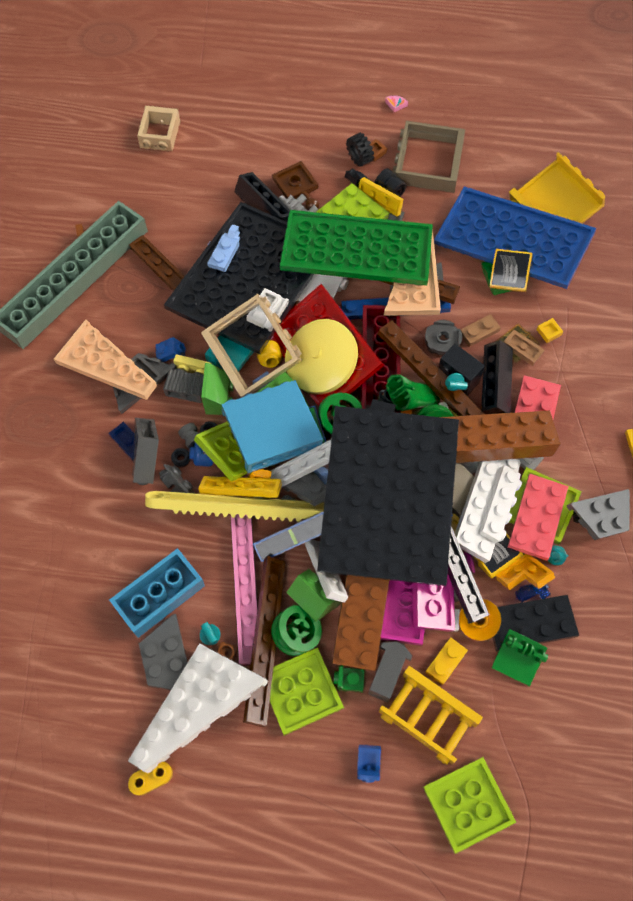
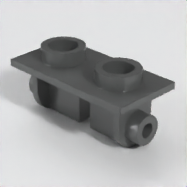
M163 465L166 470L164 469L159 473L160 479L169 489L175 485L170 492L194 493L192 484L182 478V472L176 466Z

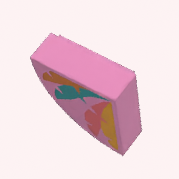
M389 96L385 98L386 104L393 112L408 106V101L402 97Z

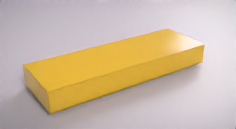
M365 177L360 179V190L396 217L401 214L403 198Z

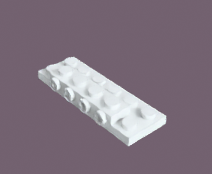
M519 459L479 462L455 531L461 549L485 563L490 561L495 543L501 542L506 536L504 527L512 517L509 511L517 501L514 495L522 485V481L519 480L521 474L518 473L521 464Z

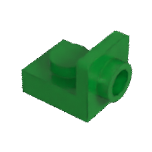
M339 665V671H334V684H338L337 690L363 692L365 669L343 668L344 665Z

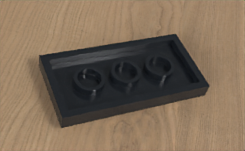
M568 595L497 607L501 614V626L492 638L497 652L509 629L539 644L578 637L579 632Z

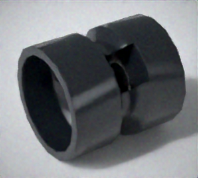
M388 168L384 169L374 182L399 197L403 195L407 184Z

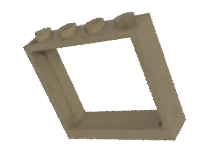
M406 121L405 128L401 129L400 132L402 140H399L397 148L400 153H396L395 163H397V166L393 167V172L407 186L454 193L465 129ZM413 137L456 144L450 178L402 171L408 138Z

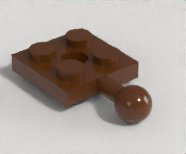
M302 161L272 174L273 181L286 199L290 195L297 199L303 194L307 198L305 200L307 210L313 205L319 208V202L308 194L318 189V183ZM292 180H296V181H299V182H298V183H292L291 181H292Z

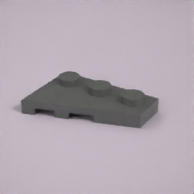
M314 471L283 486L284 490L297 494L298 498L313 506L325 501L326 486Z

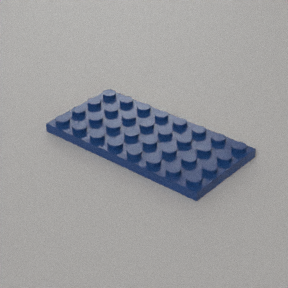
M464 186L436 235L434 244L491 264L494 262L496 249L532 253L529 277L567 289L596 233V228Z

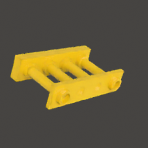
M408 666L402 676L405 678V685L389 709L383 705L379 710V713L382 714L381 718L390 725L392 723L396 724L437 754L436 758L445 765L448 763L452 765L456 762L457 758L451 754L468 727H477L483 717L411 666ZM418 687L424 691V696L408 721L405 722L395 714L411 690ZM436 700L442 704V710L426 735H423L414 726L429 703ZM455 713L461 717L459 719L461 722L443 749L434 743L433 739L449 714Z

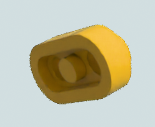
M160 762L149 773L142 770L135 772L129 778V790L135 795L142 796L167 784L173 775L172 768L168 763ZM162 768L164 770L163 776L158 777L156 774L157 770ZM142 779L143 785L138 788L136 781Z

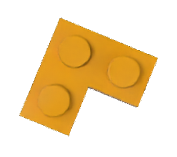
M528 554L523 555L519 560L496 575L497 581L508 590L525 579L540 589L555 578L553 571Z

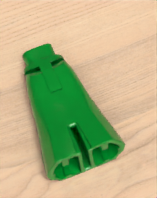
M400 374L392 375L387 380L386 389L393 404L396 405V410L407 411L440 403V397L427 384L413 382Z

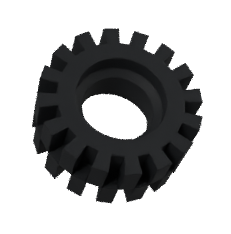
M361 132L346 140L349 156L351 155V160H354V164H357L358 167H362L374 159L373 147L370 146L371 142Z

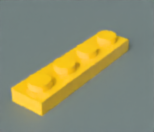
M204 476L199 486V493L278 498L282 482L281 479L241 477L231 482L227 477Z

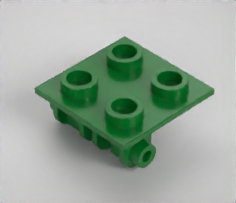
M509 629L491 668L530 687L540 663H545L548 659V655L545 654L548 647Z

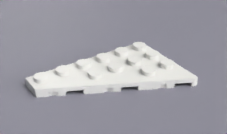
M199 644L128 761L146 773L151 772L160 762L167 760L171 753L179 747L187 745L200 732L211 727V723L219 717L227 715L240 702L251 697V693L262 685L265 686L268 681L260 675Z

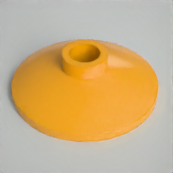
M483 599L489 615L484 617L485 621L483 624L480 625L477 621L468 623L463 609L459 613L461 630L467 637L476 641H485L492 638L501 626V614L494 603Z

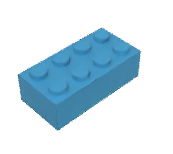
M177 548L109 601L137 638H139L205 587V584L200 575Z

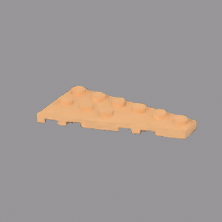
M433 229L428 285L394 282L384 316L440 315L441 308Z
M87 320L82 323L54 358L58 365L145 400L149 398L157 387L156 382L146 372L138 368L130 358L128 359L118 347L100 334L99 330L91 326Z

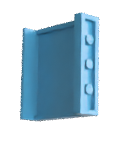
M296 380L283 382L279 386L268 387L261 392L250 393L243 398L228 400L222 404V415L226 417L244 458L247 474L300 456L323 443V437Z

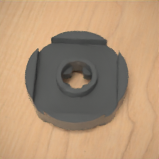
M438 320L426 329L425 344L430 353L444 355L454 344H457L459 347L461 345L462 332L451 321ZM441 335H445V338H448V339H447V340H441V339H439V338L441 337Z

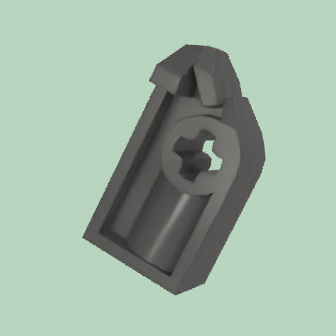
M397 641L382 643L380 649L385 650L368 693V695L387 703L391 698L405 659L408 661L412 659V654L405 645Z

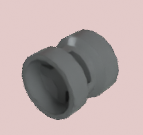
M194 423L184 425L178 432L181 439L186 441L185 445L189 450L190 447H194L195 436L200 434L197 432L198 429Z

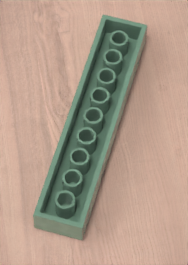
M120 201L116 202L0 309V332L24 349L130 249V243L148 232L145 219Z

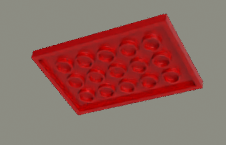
M322 284L291 309L280 324L282 329H286L291 337H293L300 328L312 321L320 319L335 320L344 325L356 340L358 359L350 378L341 387L326 394L309 393L318 407L331 394H351L384 366ZM275 332L271 340L278 343L282 356L285 359L287 348L277 332ZM330 405V407H329L327 413L332 409V406H331V405Z

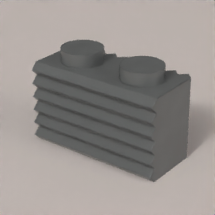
M170 369L163 388L165 396L202 403L204 375L198 372L187 373L182 369Z

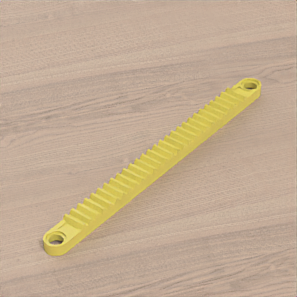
M150 491L145 494V505L147 507L173 510L175 514L181 510L183 514L190 511L191 515H194L195 511H197L201 516L203 512H206L208 516L214 513L216 517L220 513L224 517L231 514L232 518L239 514L240 518L247 515L248 519H251L255 515L256 519L263 516L267 520L270 516L274 521L277 517H280L281 521L288 518L289 522H292L293 518H296L297 522H300L301 519H307L324 511V502L313 506L306 501L165 491Z

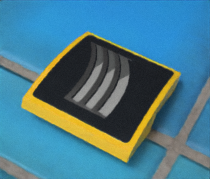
M496 249L490 288L526 292L532 253Z
M507 533L501 542L495 543L489 562L485 563L474 557L478 561V566L491 579L523 557L522 552L508 548L510 537Z

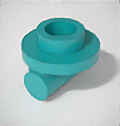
M459 373L451 374L445 381V386L450 391L466 390L468 387L467 382H464V377Z
M553 545L548 562L553 565H562L569 555L561 546Z
M208 622L202 624L199 634L202 643L208 646L218 643L221 637L219 628Z

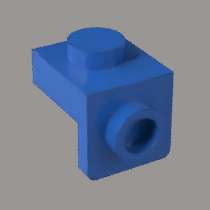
M174 337L156 344V358L160 359L161 362L175 358L176 354L185 356L186 348L184 343Z
M359 745L357 779L366 783L380 781L381 746Z

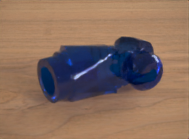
M533 584L521 586L515 592V596L522 603L537 594L540 595L541 599H545L551 595V592L548 590V584L540 589L536 588Z

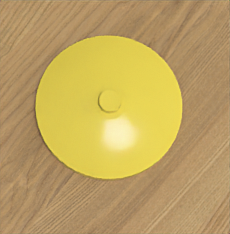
M330 319L315 320L300 328L290 340L292 345H296L301 351L302 355H300L302 361L287 370V374L293 381L296 380L298 387L303 391L311 394H326L341 387L352 375L357 364L358 347L353 334L341 323ZM286 350L285 363L292 359L288 350Z

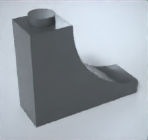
M135 418L133 482L139 485L153 484L159 442L155 420Z

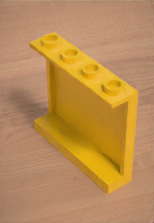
M559 152L556 153V160L518 191L515 188L509 191L510 201L582 224L605 205L604 193L601 190H597L591 180L585 179L581 171L577 167H573L566 156H562Z

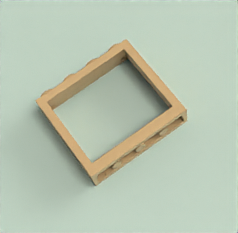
M259 294L201 332L241 397L254 393L302 361L300 355H302L301 351L290 342L292 337L286 329L283 330L280 326L281 319L270 310L271 304L269 300ZM260 305L292 356V359L250 387H247L216 337V334Z

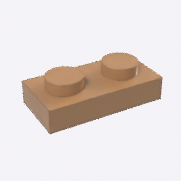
M490 314L462 328V338L471 347L500 331L501 327Z
M513 330L504 340V343L513 349L515 355L532 366L545 351L516 330Z

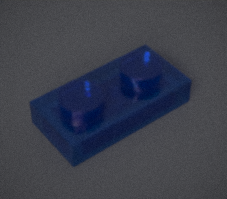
M123 421L108 434L124 453L134 461L135 433Z

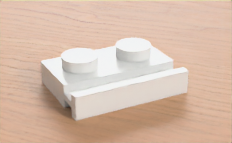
M264 288L261 296L269 300L271 304L270 310L280 318L289 303V299H284L281 295ZM260 305L251 310L247 315V321L261 328H267L270 332L272 331L273 326Z

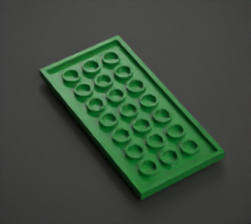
M290 210L280 270L427 286L433 224Z

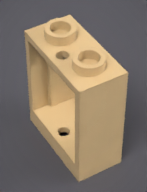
M154 106L145 107L137 135L140 148L173 151L180 124L178 109ZM149 123L170 125L167 136L147 134Z

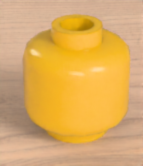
M269 340L261 354H257V357L263 367L273 368L281 362L282 353L278 343Z

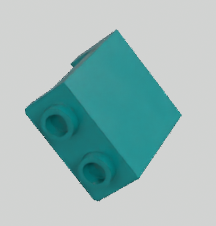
M219 335V342L239 372L254 352ZM209 348L205 353L206 362H210L212 365L223 369L213 351Z

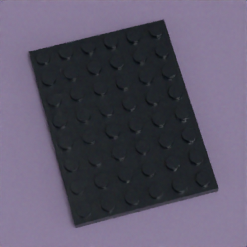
M240 202L164 303V308L207 329L255 295H261L264 288L281 295L284 299H289L287 307L280 316L282 323L314 274L280 270L288 222ZM232 225L239 226V247L226 272L208 267V261L222 235L228 233ZM247 313L218 333V335L257 354H261L276 331L273 328L270 332L267 328H261L247 321V315L249 314Z
M335 406L317 572L447 586L459 419Z

